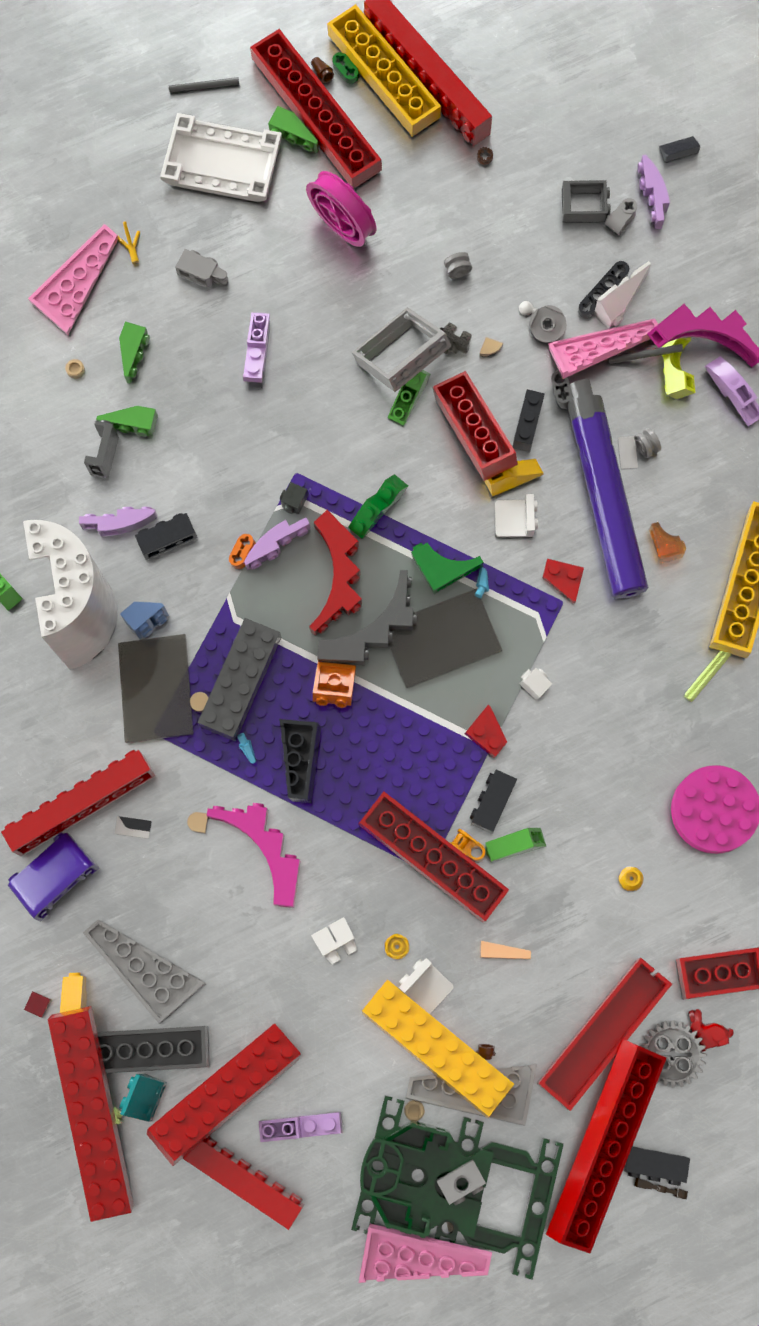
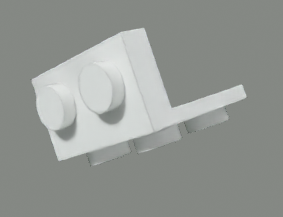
M526 494L525 500H498L495 502V534L497 537L534 536L535 530H538V518L534 517V512L538 510V502L534 500V494Z
M427 958L424 961L419 959L412 967L414 972L410 976L406 973L399 981L401 984L399 989L426 1012L431 1014L453 990L454 986Z

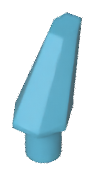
M480 567L476 584L478 589L475 596L478 598H482L484 592L489 591L487 571L483 567Z
M244 733L239 734L237 738L240 742V749L252 764L255 763L256 758L251 741L247 740Z

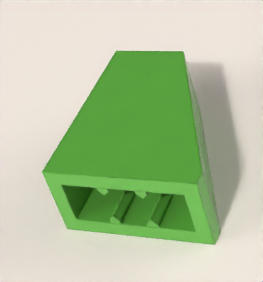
M526 828L485 842L487 846L485 849L486 854L491 861H500L547 847L541 828Z

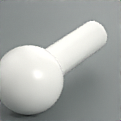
M523 301L519 305V312L524 316L533 314L537 310L529 301Z

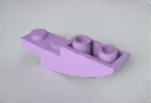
M642 155L641 162L638 163V174H641L642 178L639 182L640 190H643L644 197L649 196V206H652L653 210L651 211L650 218L651 222H654V228L662 229L664 212H667L670 204L667 188L654 163L647 155Z
M251 312L243 381L262 383L266 364L270 314Z
M719 356L704 366L723 396L729 397L747 426L759 420V405L755 401L758 397L743 377L726 360Z
M123 507L122 509H117V516L113 514H104L103 516L85 514V516H79V525L82 529H97L100 536L119 535L137 530L157 519V513L151 507H141V509Z
M307 518L290 526L284 520L263 535L253 546L244 561L247 570L260 567L262 562L266 560H274L281 553L279 545H287L293 538L306 535L309 532L308 530L311 529Z
M341 1112L258 1121L260 1142L343 1133Z

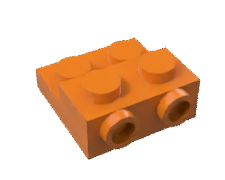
M318 662L313 688V702L320 706H325L328 703L335 704L339 708H345L347 705L351 706L356 666Z

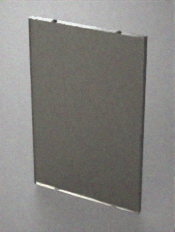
M477 588L414 612V614H417V625H413V631L390 630L393 631V643L389 642V647L406 689L503 651L483 601L475 596Z
M186 634L118 643L125 743L193 735Z

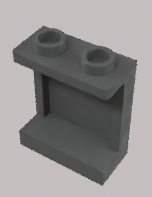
M95 421V428L99 436L102 437L97 458L85 456L84 464L90 475L109 478L119 436L110 421Z

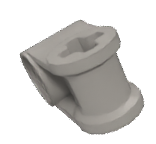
M632 198L623 200L616 210L608 216L605 225L618 235L622 234L636 216L637 202Z

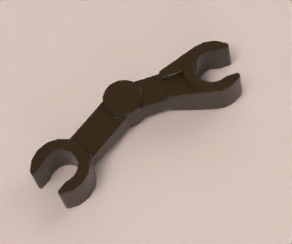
M640 1178L635 1180L634 1186L655 1189L662 1193L674 1194V1197L687 1200L688 1191L678 1188L673 1190L662 1185H654L652 1182Z

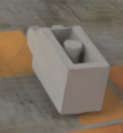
M184 249L175 266L177 275L204 287L212 286L213 282L223 286L228 283L227 272L218 267V262L211 257L201 256L195 250L189 251Z

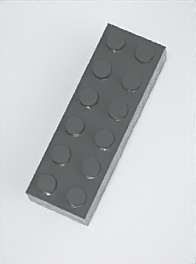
M244 618L199 718L198 724L200 727L236 742L237 736L282 638L279 631Z
M208 1026L97 1032L106 1073L209 1067Z

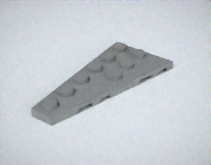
M100 920L94 922L83 932L159 1024L206 984Z
M537 1064L496 1068L512 1081L514 1086L489 1118L523 1126L526 1125ZM436 1075L410 1077L406 1099L484 1116Z

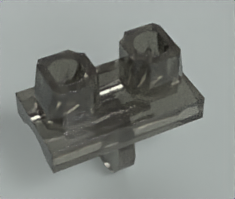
M450 322L444 328L441 327L440 330L446 333L451 347L444 354L449 355L450 352L457 354L458 350L467 354L472 335L467 331H463L460 337L455 335L457 327Z

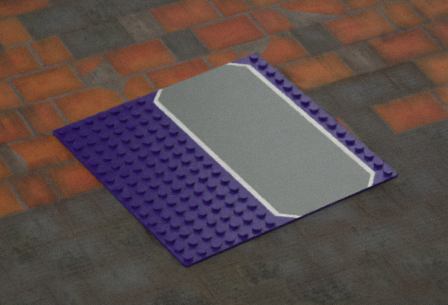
M295 473L290 482L308 489V497L300 513L290 514L284 511L280 500L260 538L284 520L290 526L307 518L311 529L308 530L309 532L306 535L293 538L289 544L279 545L281 553L274 560H266L262 562L260 567L253 570H247L246 566L242 569L154 733L156 736L401 859L360 827L358 823L384 791L446 839L488 755L484 749L464 733L487 705L491 706L500 727H502L522 687L519 684L523 680L521 676L528 669L531 670L563 606V601L485 563L483 568L487 571L489 591L484 592L482 598L475 596L478 589L476 584L480 569L434 594L411 556V552L416 545L420 543L424 545L428 542L436 553L450 560L466 561L474 558L386 515H383L366 537L361 539L348 526L363 504L299 473ZM328 510L359 542L358 551L352 557L348 556V558L360 569L361 575L354 585L350 584L349 586L362 598V607L357 613H351L349 616L342 611L343 614L337 621H331L324 633H318L315 636L310 631L309 626L320 615L327 603L332 589L334 572L330 551L323 537L315 529L314 521ZM400 570H408V577H412L411 588H408L407 595H411L410 606L407 607H413L414 614H417V625H413V631L390 630L393 631V643L389 642V648L366 647L369 649V660H365V666L355 665L356 672L351 706L347 705L345 708H339L335 704L328 703L325 706H320L313 702L319 640H334L350 636L374 622L393 598L398 585ZM244 618L279 631L282 637L239 733H244L247 740L251 741L256 762L253 764L240 749L238 738L235 742L200 727L198 721L202 712H196L190 705L191 696L197 692H203L209 698ZM279 719L318 722L322 727L312 803L293 802L288 798L284 750L281 738L282 732Z

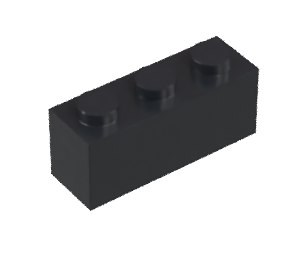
M526 390L512 447L514 449L526 452L531 451L545 393Z
M187 513L176 514L173 516V519L160 521L155 527L142 529L135 535L145 560L198 538Z
M497 769L494 774H489L486 781L488 788L486 791L482 790L478 801L481 803L478 809L474 808L471 813L470 819L473 820L471 825L493 834L517 778Z
M632 1146L623 1171L628 1172L630 1177L640 1178L641 1174L648 1176V1180L660 1182L662 1178L669 1180L668 1184L681 1186V1182L687 1183L690 1158Z

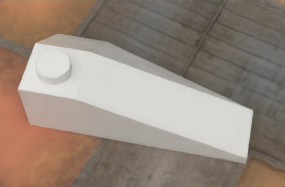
M649 261L635 270L630 279L625 277L619 286L615 284L598 298L594 315L608 329L612 326L616 327L622 322V317L649 272L651 266Z

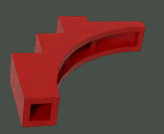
M328 510L314 521L315 529L323 537L330 551L334 572L332 589L327 603L320 615L309 626L310 631L315 636L318 633H324L331 621H337L342 616V611L349 616L351 613H357L362 607V598L349 586L350 584L354 585L361 575L360 569L348 558V556L352 557L358 551L359 542Z

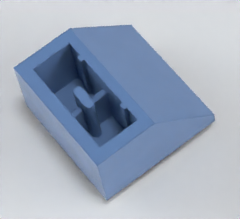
M134 601L120 613L125 623L140 640L151 635L153 629L157 625L161 626L164 624L169 616L162 603Z

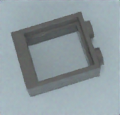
M607 180L563 181L561 189L562 222L606 221L607 215H610L611 205L607 204V199L610 198V187H607ZM600 193L601 211H571V194Z

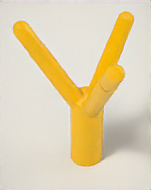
M124 221L123 226L128 244L119 236L118 241L129 250L132 264L139 263L135 247L140 231L136 232L132 244L127 223Z

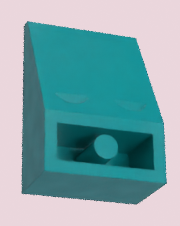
M136 1074L135 1077H131L127 1086L130 1089L127 1097H123L119 1106L122 1109L120 1114L151 1122L167 1082L148 1074Z

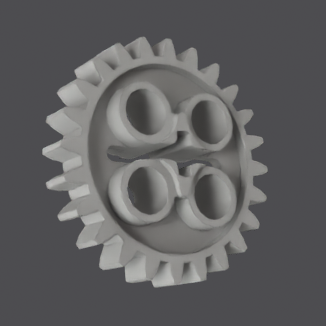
M673 1020L671 1026H669L667 1021H664V1028L657 1024V1031L649 1030L652 1035L651 1037L644 1036L648 1043H641L643 1047L655 1053L656 1051L671 1052L674 1049L676 1053L692 1054L691 1057L677 1056L675 1060L671 1055H663L667 1058L666 1060L669 1065L667 1069H662L658 1082L664 1080L663 1084L665 1087L671 1082L672 1088H675L676 1082L679 1083L680 1087H683L684 1080L691 1084L690 1077L698 1079L695 1072L702 1073L703 1070L699 1066L706 1065V1062L701 1060L707 1056V1054L701 1051L706 1046L699 1044L703 1038L695 1037L698 1031L690 1032L691 1025L683 1028V1022L676 1026V1022ZM662 1037L668 1041L666 1049H662L658 1044L659 1039ZM681 1038L689 1042L687 1050L679 1047V1040ZM681 1059L688 1061V1070L680 1069L679 1061Z

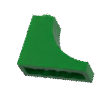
M428 542L424 545L423 543L416 545L411 552L412 558L434 594L480 569L484 564L480 556L466 561L447 559L436 553Z

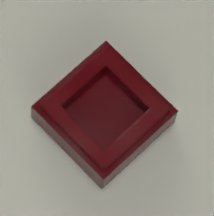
M32 991L24 1010L43 1018L52 999Z

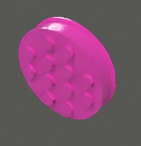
M321 171L318 174L317 180L307 184L306 192L312 206L322 220L343 240L351 245L361 247L365 244V239L368 236L376 233L377 225L371 209L349 183L344 182L336 174Z
M720 765L702 767L689 774L675 790L671 802L672 821L680 837L691 847L711 854L730 852L747 842L756 831L759 824V796L753 784L740 772Z

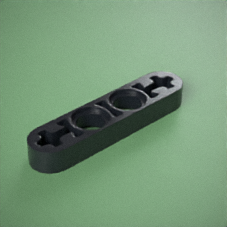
M616 262L580 302L578 314L582 318L587 319L594 315L597 300L593 297V294L599 292L603 295L611 288L605 285L604 282L606 280H612L614 284L619 286L622 279L628 276L630 267L626 262ZM624 268V272H620L618 277H616L618 269ZM591 302L590 310L584 312L583 308H587Z

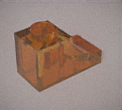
M659 522L652 523L649 531L660 564L682 558L686 551V545L680 539V536L668 534L662 529Z

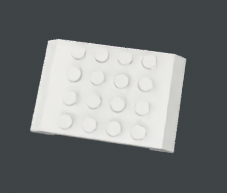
M177 113L160 178L171 186L255 202L265 201L282 133L265 129L262 133L195 120V116Z

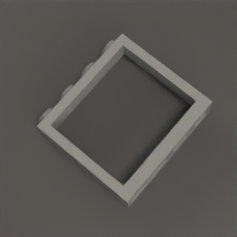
M407 307L352 351V354L360 367L396 392L449 349L451 344L445 332ZM411 326H414L431 338L388 374L370 362L374 356Z

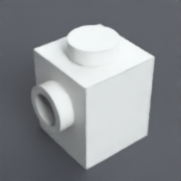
M537 668L533 670L528 669L521 676L523 680L519 683L535 700L540 698L552 685L547 679V674Z

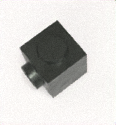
M290 482L287 490L284 489L280 495L283 510L290 514H299L308 497V489Z

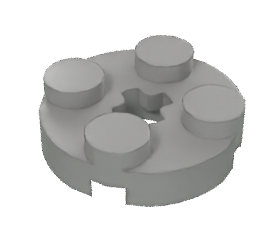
M552 305L535 310L529 323L533 336L543 343H550L560 339L564 335L567 326L563 312ZM549 319L552 320L551 324H553V327L545 329L543 322H547Z

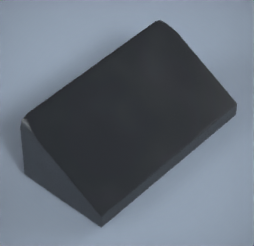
M694 136L660 145L659 148L664 161L669 162L699 153L700 144Z

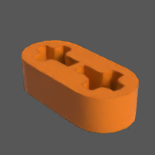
M242 534L237 539L229 555V562L236 569L245 567L244 561L256 544L250 534ZM248 541L250 542L249 545H248V544H246L245 546L243 545L244 542H248ZM241 557V561H235L236 558L239 559Z

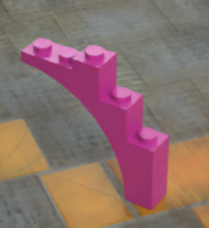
M684 303L647 333L658 348L679 338H706L730 348L742 357L751 368L759 363V347L743 329L747 323L736 310L721 321L711 307L707 308L698 317H695Z
M253 803V806L248 805L247 813H244L243 809L232 808V811H226L225 807L213 806V809L208 808L207 817L209 819L222 821L238 828L259 846L267 859L272 873L274 885L273 904L280 907L294 908L301 861L296 859V855L285 854V857H282L284 834L280 833L281 830L270 828L269 832L266 831L268 809L264 807V804Z

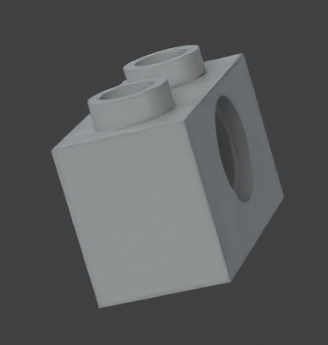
M473 1159L436 1180L449 1205L454 1203L455 1206L466 1200L464 1196L470 1192L475 1195L484 1189L482 1185L486 1184ZM459 1178L468 1180V1186L463 1190L458 1189L456 1186Z

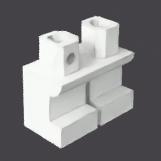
M344 917L329 925L337 942L334 941L327 927L311 935L322 955L332 965L341 960L336 951L341 947H344L348 956L357 951L354 942L355 938Z

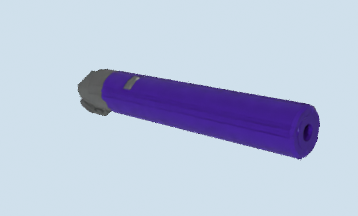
M557 370L551 376L553 390L558 406L569 411L612 594L615 598H630L646 592L649 587L615 448L612 445V436L603 399L600 395H593L590 379H581L570 384L568 377H566L563 383H556L558 379L563 378L560 371ZM565 391L566 400H563L561 392Z

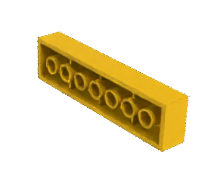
M356 4L327 23L328 36L341 52L345 53L354 63L360 75L412 137L441 118V105Z
M755 501L752 502L747 513L710 643V648L729 652L743 658H747L751 654L759 626V503Z
M388 979L362 1010V1014L485 1117L489 1118L513 1088L514 1083Z

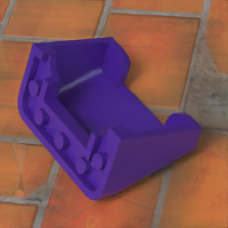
M59 833L47 849L19 874L16 872L8 879V887L28 913L37 921L41 922L48 915L46 909L51 910L61 897L81 879L84 880L86 878L84 875L89 873L93 875L99 869V866L69 833Z

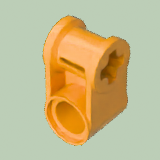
M458 829V834L449 843L475 863L482 862L485 858L484 846L462 829ZM475 848L482 851V855L478 858L471 855V851Z

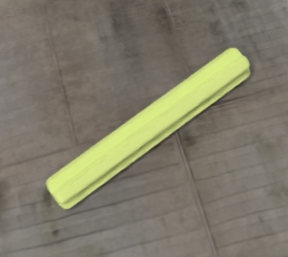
M720 651L687 690L684 697L690 702L694 701L732 654Z

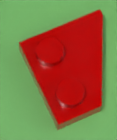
M547 559L542 578L547 583L552 584L558 592H562L568 597L570 602L575 604L584 567Z
M489 705L464 733L493 758L498 755L507 743Z

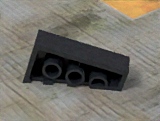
M279 719L282 732L281 738L284 750L288 798L293 802L312 803L322 727L318 722Z

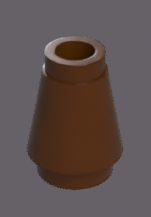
M319 57L313 58L311 65L318 79L323 83L330 82L334 77L333 69Z

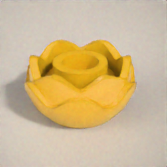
M626 867L619 875V882L622 888L627 891L638 890L644 881L642 872L636 867Z
M400 934L390 936L385 941L386 954L393 959L405 957L409 952L407 938Z

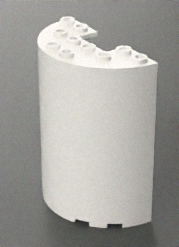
M23 521L29 560L45 557L49 559L55 587V594L35 598L41 637L69 669L80 667L93 660L92 658L100 651H103L110 641L117 622L115 596L88 550L74 533L59 524L49 521Z

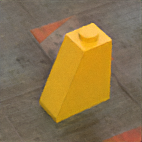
M69 973V977H63L60 1013L87 1007L86 977L81 976V973Z

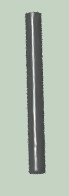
M239 77L168 86L169 93L238 85L240 83Z
M678 344L615 355L608 358L609 364L682 352L683 346Z

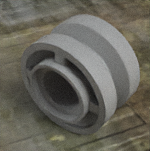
M458 252L444 260V265L450 278L462 277L471 272L473 267L471 262H469L468 253Z
M650 428L643 430V434L638 433L634 436L635 444L645 458L651 457L653 452L658 453L661 451L659 438Z

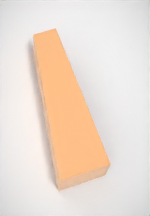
M481 941L480 958L531 959V951Z

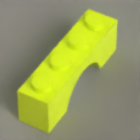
M691 337L670 341L662 347L682 344L684 349L691 341ZM682 352L662 355L664 361L666 395L675 399L695 393L694 375L683 371L680 366Z

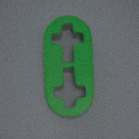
M338 52L334 54L332 63L336 72L346 83H356L359 75L354 63L345 53Z

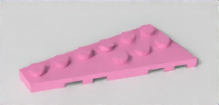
M105 224L28 298L37 309L67 335H69L118 240V235Z
M650 319L548 343L549 350L564 379L651 339L647 333L657 326L658 323L655 319Z
M370 1223L359 1283H364L366 1280L381 1282L385 1281V1279L395 1278L397 1280L430 1279L431 1276H441V1278H449V1275H462L463 1277L488 1275L492 1252L430 1237L421 1238L415 1234L400 1232V1230L389 1229Z

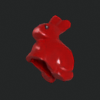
M701 1010L689 1011V1017L692 1022L690 1024V1032L698 1031L695 1037L703 1038L699 1044L706 1046V1048L701 1050L702 1052L709 1048L729 1044V1038L734 1034L733 1029H727L717 1023L705 1025L702 1022Z

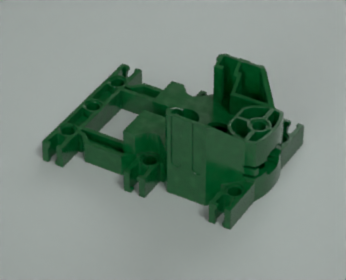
M385 1095L375 1137L371 1141L362 1162L360 1174L361 1192L351 1230L357 1231L360 1229V1226H357L360 1214L370 1216V1223L374 1224L378 1210L386 1228L397 1229L407 1234H415L421 1238L427 1237L430 1234V1230L436 1227L434 1239H440L443 1236L450 1238L451 1243H455L459 1231L469 1245L502 1254L517 1247L511 1273L518 1276L520 1260L522 1258L530 1260L529 1271L526 1272L525 1278L533 1280L564 1144L556 1141L557 1149L553 1158L545 1156L546 1144L550 1142V1139L542 1138L536 1163L528 1151L490 1141L479 1148L483 1121L475 1120L478 1128L475 1136L472 1137L465 1135L466 1124L471 1122V1119L463 1116L458 1141H454L448 1129L414 1120L399 1126L405 1100L397 1099L396 1103H400L397 1114L394 1116L386 1113L388 1100L392 1101L393 1097ZM389 1117L394 1120V1127L392 1129L384 1128L383 1120ZM465 1139L473 1141L471 1150L466 1151L462 1148V1142ZM472 1159L486 1184L491 1163L534 1174L520 1235L477 1224L484 1189L475 1195L472 1192L465 1195L466 1200L456 1206L454 1203L449 1205L436 1180ZM547 1160L551 1161L552 1169L549 1172H544L542 1170V1163ZM380 1161L384 1167L381 1170H376L373 1168L372 1163ZM416 1169H420L424 1173V1177L420 1181L412 1178V1173ZM459 1178L456 1182L457 1188L465 1189L468 1186V1180ZM365 1200L373 1202L374 1208L371 1211H365L362 1208V1203ZM536 1202H540L543 1205L540 1213L532 1211V1206ZM445 1222L452 1223L453 1231L450 1233L443 1232L442 1225ZM368 1228L364 1229V1234L368 1233ZM526 1244L533 1246V1252L530 1255H525L522 1252V1248Z

